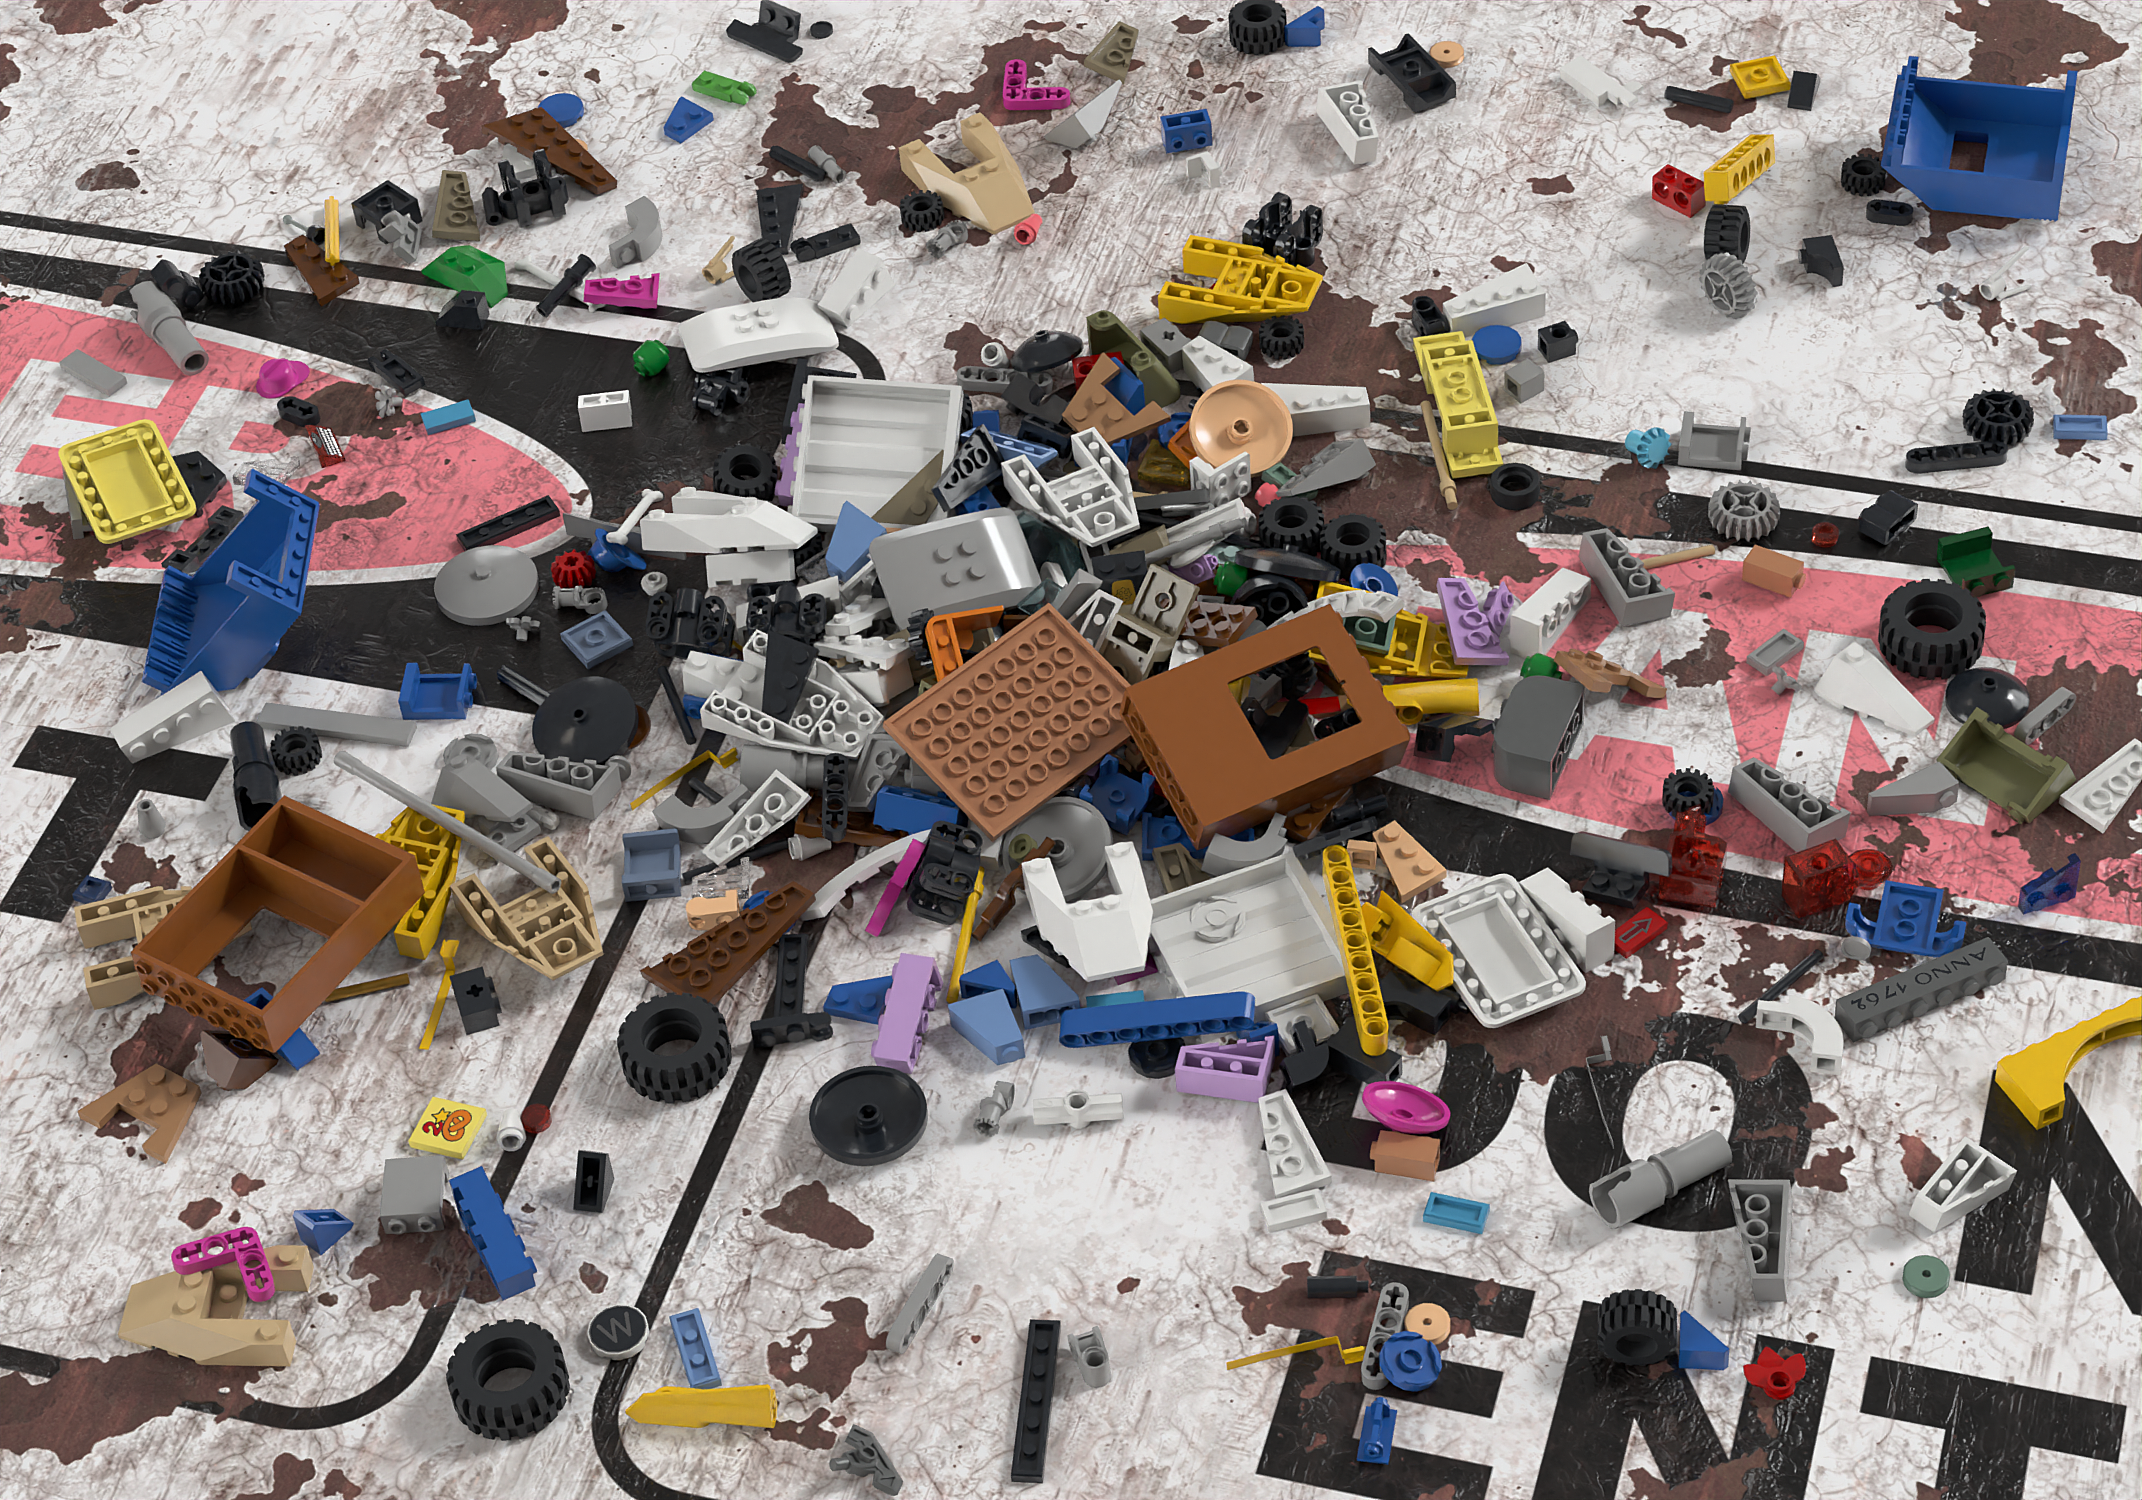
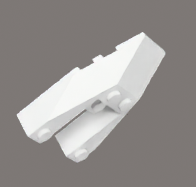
M1095 427L1071 436L1074 460L1081 470L1046 483L1025 454L1001 463L1004 487L1017 503L1091 547L1140 528L1129 472Z
M695 487L682 488L680 492L672 497L673 513H665L664 510L660 509L652 510L640 520L642 548L649 551L721 553L722 548L729 547L737 548V552H747L753 547H764L765 550L798 549L818 533L817 528L768 501L757 500L755 497L745 498L709 491H696Z
M1132 841L1105 846L1107 874L1115 895H1107L1103 898L1088 901L1081 900L1066 905L1050 858H1036L1022 863L1025 892L1041 938L1053 944L1054 951L1059 955H1064L1068 959L1069 965L1087 982L1144 971L1153 910L1140 861Z

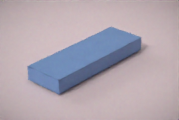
M699 1308L669 1316L690 1388L712 1389L722 1386Z

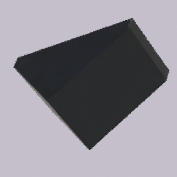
M1793 71L1787 108L1812 110L1821 78L1818 74Z
M578 1150L573 1210L604 1212L615 1179L608 1153Z

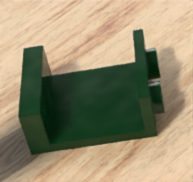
M1989 526L1938 539L1937 560L1950 581L1959 584L1963 590L1965 588L1973 593V598L2013 588L2015 567L2014 565L2002 567L1991 549L1993 533Z

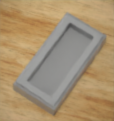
M1782 629L1747 656L1746 663L1765 676H1768L1773 672L1772 668L1774 665L1780 667L1803 650L1804 642L1787 630Z

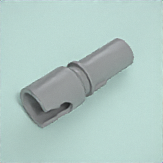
M146 281L135 285L130 290L134 303L138 305V312L132 310L130 314L140 328L157 345L163 347L185 375H196L203 371L209 361L208 354L186 328V322L182 318L180 310L156 282Z
M743 745L740 762V784L742 783L750 792H756L777 769L799 788H802L804 792H808L810 788L823 789L824 758L827 755L810 754L809 752L798 753L796 750L764 745ZM861 756L857 760L848 759V791ZM833 765V773H839L838 765ZM836 783L828 786L833 790L842 788L840 784Z
M1710 1130L1678 1147L1672 1146L1658 1154H1653L1649 1156L1647 1161L1637 1159L1590 1184L1589 1193L1593 1207L1599 1218L1607 1226L1616 1229L1662 1206L1665 1197L1672 1198L1678 1193V1190L1729 1165L1732 1162L1730 1146L1720 1132Z

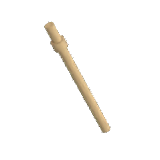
M1423 401L1420 406L1441 481L1439 485L1440 491L1446 499L1448 509L1453 510L1458 507L1455 496L1457 492L1456 486L1450 478L1431 404L1429 401Z

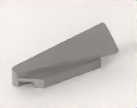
M563 513L567 535L591 538L592 545L597 539L595 535L596 529L601 528L610 533L618 531L622 525L600 521L579 514ZM634 526L627 534L628 542L625 546L636 553L683 560L687 558L686 552L643 550L640 527Z
M1079 568L1069 584L1064 585L1051 605L1068 620L1101 586L1102 580Z

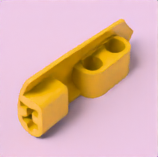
M1477 678L1382 686L1383 694L1388 702L1391 701L1395 706L1397 717L1401 724H1416L1420 722L1423 714L1455 713L1466 716H1479Z
M1381 891L1377 907L1368 902L1362 905V914L1371 949L1383 955L1389 962L1437 992L1453 984V954L1386 892Z
M768 1384L717 1389L665 1386L653 1393H643L626 1409L625 1414L638 1423L703 1428L710 1423L774 1428L777 1419V1399L775 1389H770L771 1387Z

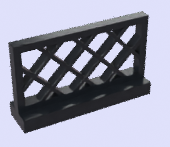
M798 358L782 427L781 444H786L788 434L792 435V413L797 412L799 403L805 404V399H802L803 384H807L808 375L857 378V373L808 366L807 359Z

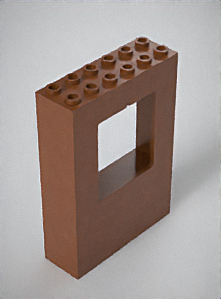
M1331 604L1125 688L1119 712L1196 851L1209 846L1215 833L1228 838L1272 819L1275 813L1282 815L1401 764L1410 741L1408 728L1399 721L1395 706L1386 699L1380 681L1373 677L1367 659L1364 656L1361 657L1354 637L1347 633L1343 626L1341 615L1339 612L1334 611ZM1317 648L1338 683L1344 682L1341 688L1361 723L1272 760L1265 752L1231 693L1228 684Z
M284 795L131 951L135 963L134 968L141 980V987L146 993L150 995L155 994L163 998L168 1004L172 1006L177 1005L185 1009L192 1016H200L208 1020L214 1027L220 1026L230 1031L235 1037H242L252 1042L259 1049L265 1048L275 1053L425 893L415 855ZM262 909H266L329 940L261 1010L196 977Z

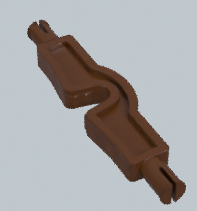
M1046 837L1038 849L1032 848L1022 863L1036 858L1044 859L1056 843L1051 838ZM1022 863L1008 874L1000 885L994 899L981 914V923L971 934L977 941L981 942L989 929L994 931L1015 906V890L1017 888L1025 890Z

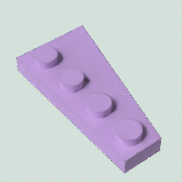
M1438 578L1436 586L1455 665H1508L1510 658L1507 652H1503L1499 646L1500 640L1496 633L1493 634L1491 632L1486 615L1479 611L1477 607L1478 601L1465 578Z

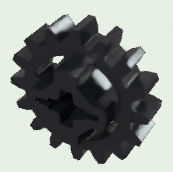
M928 608L911 613V618H908L910 626L907 627V631L910 633V637H908L911 652L915 651L916 661L920 660L922 667L932 668L934 665L925 628L928 621L934 617V611H929Z

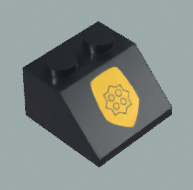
M1145 550L1091 557L1093 574L1096 578L1102 580V584L1098 589L1122 600L1121 606L1134 604L1148 572Z

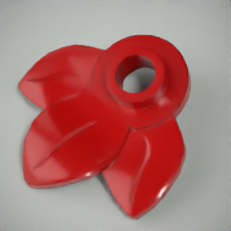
M1765 1347L1759 1355L1757 1364L1743 1365V1372L1749 1383L1763 1388L1769 1397L1784 1400L1793 1395L1795 1383L1804 1378L1806 1362L1801 1353L1792 1355L1784 1360L1771 1348Z

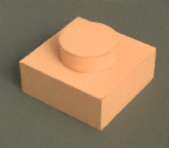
M1348 840L1347 851L1351 866L1375 870L1377 864V843Z

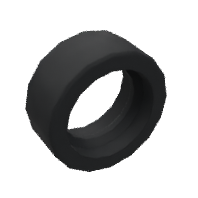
M1516 462L1498 467L1492 473L1490 479L1492 500L1497 506L1507 510L1516 511L1531 507L1538 501L1540 495L1538 472L1529 465ZM1508 482H1522L1529 487L1522 491H1508L1501 486Z

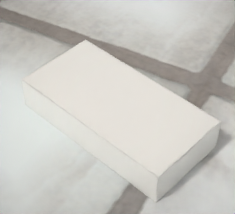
M1319 1188L1260 1203L1261 1212L1269 1233L1327 1219V1210Z

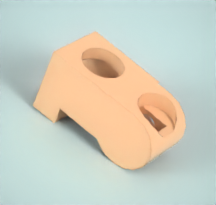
M737 889L725 891L726 897L710 899L695 897L689 900L685 907L689 926L695 930H710L725 920L729 923L739 917L740 904Z

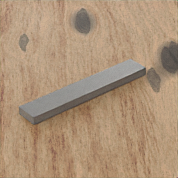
M267 702L256 721L264 729L279 731L285 729L288 732L291 726H294L295 730H298V726H303L304 730L309 727L318 736L405 747L409 746L417 729L415 721Z

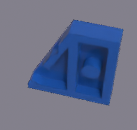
M681 96L663 127L664 134L681 144L714 121L713 113Z
M892 975L832 985L824 1003L823 1011L825 1013L828 1012L830 1016L878 1025L880 1015L884 1013L886 1008L885 996L887 989L892 988L894 981Z

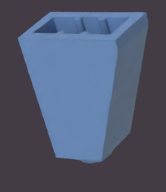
M847 500L842 506L825 557L828 574L831 577L838 576V580L844 583L850 580L871 560L866 555L869 553V546L872 540L887 534L886 528Z
M1038 954L1009 960L1012 982L1016 987L1017 1001L1025 1030L1061 1023V1015L1064 1011L1080 1009L1079 996Z
M1003 989L948 1004L951 1027L996 1065L1011 1063L1025 1058L1023 1037Z

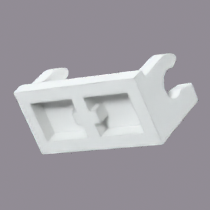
M628 390L579 396L578 411L582 432L632 426V410Z
M868 553L866 556H867L869 559H871V556H870V554ZM872 559L842 587L840 586L841 599L845 604L850 605L858 596L872 594L871 588L877 577Z

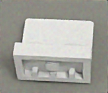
M1247 452L1241 453L1216 469H1213L1209 463H1205L1198 456L1189 461L1191 490L1209 489L1210 502L1215 508L1244 497L1251 491L1250 455Z

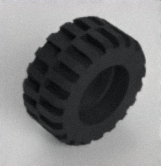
M1922 579L1921 582L1917 583L1914 580L1908 582L1905 587L1901 585L1885 599L1880 613L1879 648L1881 653L1886 656V660L1892 666L1896 665V668L1902 673L1908 672L1911 677L1919 678V676L1927 677L1926 680H1934L1936 677L1948 679L1952 674L1958 675L1964 672L1965 668H1971L1976 663V660L1980 658L1984 645L1986 613L1978 598H1973V593L1966 588L1964 590L1961 589L1959 584L1954 582L1949 584L1942 579L1937 581ZM1934 625L1945 628L1948 631L1928 633L1915 627Z
M675 992L666 993L667 996L659 997V995L651 997V1001L647 1003L643 1001L636 1006L635 1012L631 1011L626 1016L625 1022L621 1024L618 1031L617 1047L623 1073L630 1087L634 1088L643 1097L648 1095L650 1100L656 1102L665 1100V1103L675 1104L677 1100H682L684 1103L691 1101V1098L695 1096L700 1098L707 1093L706 1090L709 1088L713 1090L720 1083L719 1078L723 1079L728 1072V1067L732 1060V1049L725 1018L713 1003H708L707 999L698 995L694 998L690 993L682 992V995H676ZM690 1040L696 1042L692 1048L678 1055L663 1056L653 1053L658 1047L670 1041Z
M506 1319L497 1320V1324L489 1326V1323L480 1326L478 1332L472 1331L465 1337L466 1341L464 1343L460 1342L454 1349L455 1356L452 1355L447 1364L446 1381L458 1418L473 1433L479 1435L482 1432L484 1438L494 1440L495 1437H500L502 1441L511 1440V1437L519 1436V1439L528 1437L529 1432L535 1430L537 1433L544 1429V1424L547 1421L551 1423L558 1416L557 1409L562 1410L567 1401L566 1396L570 1390V1383L562 1349L559 1342L554 1339L553 1334L547 1329H541L540 1325L533 1322L525 1324V1321L521 1319H514L513 1322H507ZM525 1368L533 1371L530 1378L517 1388L508 1391H491L483 1388L493 1375L505 1369Z

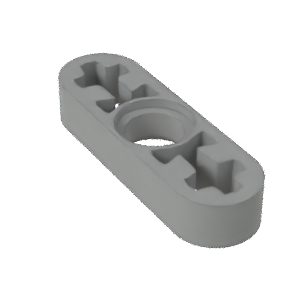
M2064 687L2059 688L2019 722L2015 729L2014 737L2026 745L2031 744L2070 711L2075 703L2076 694Z

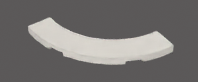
M1365 590L1345 591L1307 603L1308 607L1295 614L1293 611L1287 613L1267 629L1328 604H1331L1334 611L1339 612L1341 617L1365 616L1386 623L1405 607V604L1397 596L1382 591H1377L1376 593H1366Z
M930 830L912 834L892 842L846 868L815 894L816 901L800 916L802 920L806 921L825 917L846 895L845 889L856 881L861 884L879 873L878 867L890 861H895L896 864L899 863L913 838L925 844Z

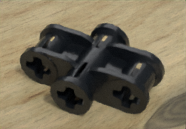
M750 365L713 371L712 374L709 372H698L694 382L696 392L692 400L693 408L696 410L705 409L717 416L727 406L730 398H733L737 403L744 402L749 390L747 380L750 375Z

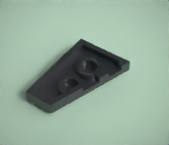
M768 630L761 712L789 725L820 652L818 648Z

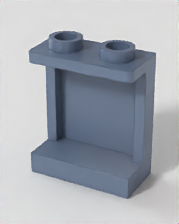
M663 829L624 833L622 835L624 845L622 887L625 901L681 896V844L678 830Z

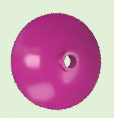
M1379 1081L1367 1085L1363 1091L1362 1101L1368 1112L1393 1131L1402 1134L1432 1133L1444 1128L1449 1122L1450 1110L1448 1106L1434 1094L1419 1087L1401 1082Z

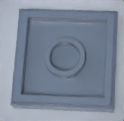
M606 610L560 633L561 640L587 669L633 646L632 638Z

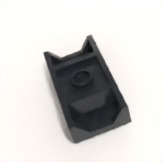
M1409 33L1403 36L1397 48L1380 54L1373 47L1368 48V64L1379 75L1386 74L1403 92V101L1415 113L1456 98V82Z

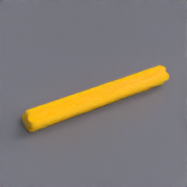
M329 196V199L324 201L325 261L329 262L330 266H335V263L340 261L339 201L334 199V196Z

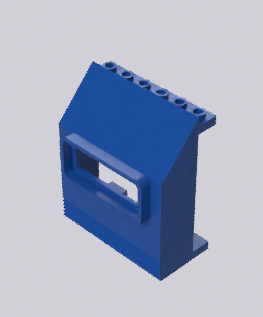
M1909 56L1907 66L1903 65L1901 75L1897 74L1881 166L1932 210L2021 219L2038 218L2039 220L2044 219L2046 221L2048 219L2049 221L2054 220L2056 222L2059 216L2078 71L2068 70L2065 90L1920 77L1917 76L1919 57ZM1954 140L1988 144L1984 172L1949 169Z
M253 468L247 473L243 493L257 499V502L193 576L182 573L171 566H168L164 571L141 682L160 690V696L200 671L203 672L216 691L236 689L245 677L253 679L276 653L280 638L287 632L290 625H293V622L298 619V616H301L320 507L319 502Z

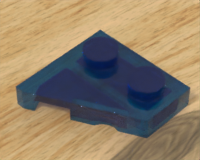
M2076 853L2067 857L2069 863L2055 872L2051 867L2038 878L2031 880L2020 888L2018 908L2023 915L2033 911H2040L2045 907L2058 903H2065L2076 897L2081 860Z

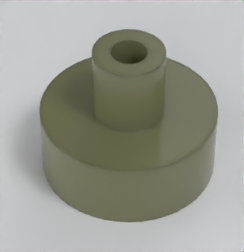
M1019 834L1010 842L1008 853L1011 858L1021 864L1033 847L1038 849V845L1029 835Z

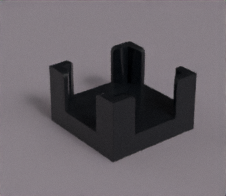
M389 180L351 203L356 225L364 229L366 228L365 223L367 220L376 227L378 239L386 245L389 242L379 234V230L386 227L381 222V219L389 212L396 210L402 216L409 213L411 220L416 224L423 221L418 199Z

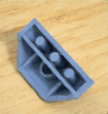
M976 427L960 435V441L963 445ZM988 431L1005 461L1025 454L1039 472L1057 456V450L1051 446L1027 439L1019 441L1013 435Z

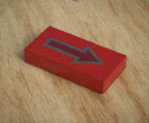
M1644 908L1615 930L1614 950L1624 958H1629L1667 929L1668 922L1650 908Z

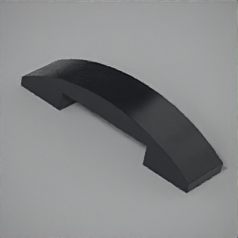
M222 505L207 519L209 528L185 551L176 549L161 563L162 567L166 569L168 566H171L186 574L197 571L244 517L243 512Z

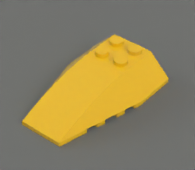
M1320 581L1316 599L1335 593L1361 589L1328 581ZM1402 608L1396 614L1388 655L1357 648L1361 657L1364 656L1367 659L1372 674L1422 679H1456L1467 677L1469 665H1455L1446 624L1440 622L1437 625L1428 621V616L1419 612L1417 615H1414ZM1314 648L1307 651L1310 652L1309 657L1315 662L1328 665L1319 649Z

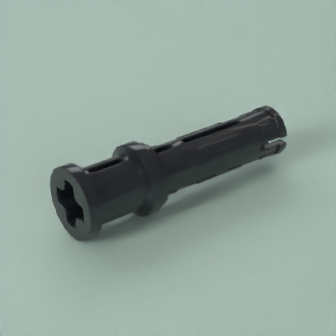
M580 254L577 257L578 261L571 268H567L564 271V277L536 306L539 314L547 318L574 287L583 284V279L589 272L596 270L595 263L588 256Z

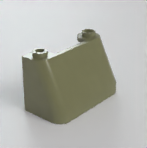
M1101 310L1086 317L1089 354L1097 355L1103 352L1121 351L1124 366L1143 383L1145 407L1150 402L1155 401L1161 408H1164L1179 400L1181 397L1179 383L1115 314L1107 310Z
M1976 707L1936 761L1940 762L1955 779L2008 811V816L2019 824L2023 822L2031 823L2054 803L2060 795L2067 791L2076 781V778L2066 761L2058 756L2054 759L2048 754L2044 756L2005 732L2001 725H1996L1991 721L1988 722L1987 718L1989 715Z

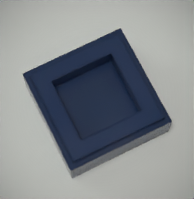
M87 875L72 895L75 901L89 904L104 900L112 890V885L109 881Z

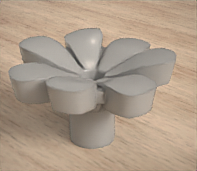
M382 385L381 391H376L375 398L380 400L376 403V408L380 410L379 416L381 418L393 416L395 414L394 407H400L403 403L401 397H395V389L388 388L386 385Z
M523 616L522 620L519 618H506V624L510 625L511 629L517 630L516 640L527 641L528 631L538 629L540 622L530 621L531 617Z
M1776 665L1773 666L1772 671L1777 675L1778 681L1771 689L1778 695L1786 687L1794 689L1796 692L1802 689V686L1794 678L1787 676L1784 669Z

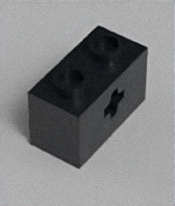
M483 966L449 976L466 1035L500 1026L497 1014L502 1013L498 996L494 998L491 996L492 993H496L492 977L485 976Z

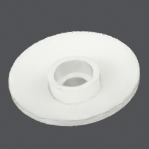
M1192 534L1186 535L1181 540L1191 537ZM1212 539L1174 554L1170 559V565L1173 568H1180L1190 564L1206 553L1215 541Z

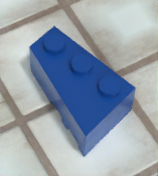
M885 785L877 794L873 824L881 825V828L884 830L897 831L899 829L908 831V834L912 835L930 830L935 822L941 820L965 828L968 827L969 817L951 798L946 797L945 792L938 791L937 796L920 793V789Z

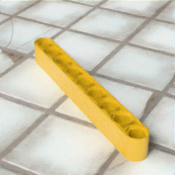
M1331 845L1323 851L1322 876L1361 1047L1366 1054L1378 1056L1385 1053L1388 1048L1389 1025L1349 854L1343 846Z

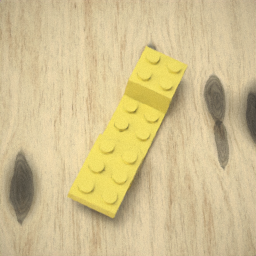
M1463 331L1413 338V347L1427 394H1434L1442 420V445L1452 479L1493 473L1498 467L1503 465L1498 448V421L1473 341H1465Z

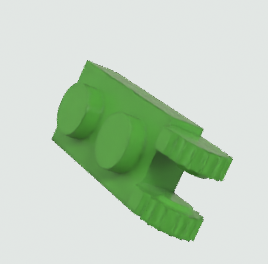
M705 70L692 82V89L696 92L741 105L749 101L748 96L752 97L757 93L755 86L746 81L742 83Z

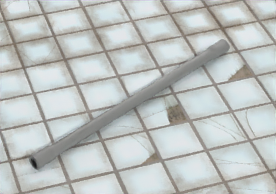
M342 750L335 755L334 764L352 775L358 776L531 879L533 883L551 894L559 890L561 879L519 857L364 765L359 759Z

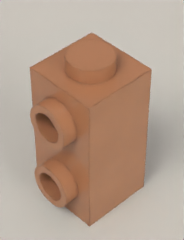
M1754 545L1743 561L1742 580L1791 598L1797 588L1801 589L1806 579V574L1803 573L1804 562Z
M1380 1130L1378 1141L1372 1142L1370 1159L1375 1160V1172L1434 1181L1440 1160V1139L1402 1134L1397 1131Z

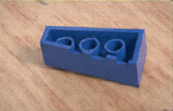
M480 1166L450 1179L449 1183L459 1217L502 1301L535 1287L533 1274L537 1273L534 1261L531 1256H525L526 1248L520 1235L515 1236V1227L509 1214L505 1215L501 1198L498 1193L494 1192L483 1167Z

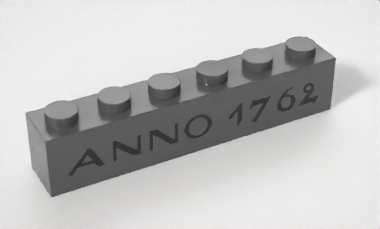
M1987 937L1836 999L1834 1018L1853 1043L1863 1038H1870L1882 1030L1894 1028L1911 1018L1920 1017L1935 1008L1947 1006L1952 1001L1964 996H1971L1981 989L2001 983L2006 979L2008 960L1992 940Z

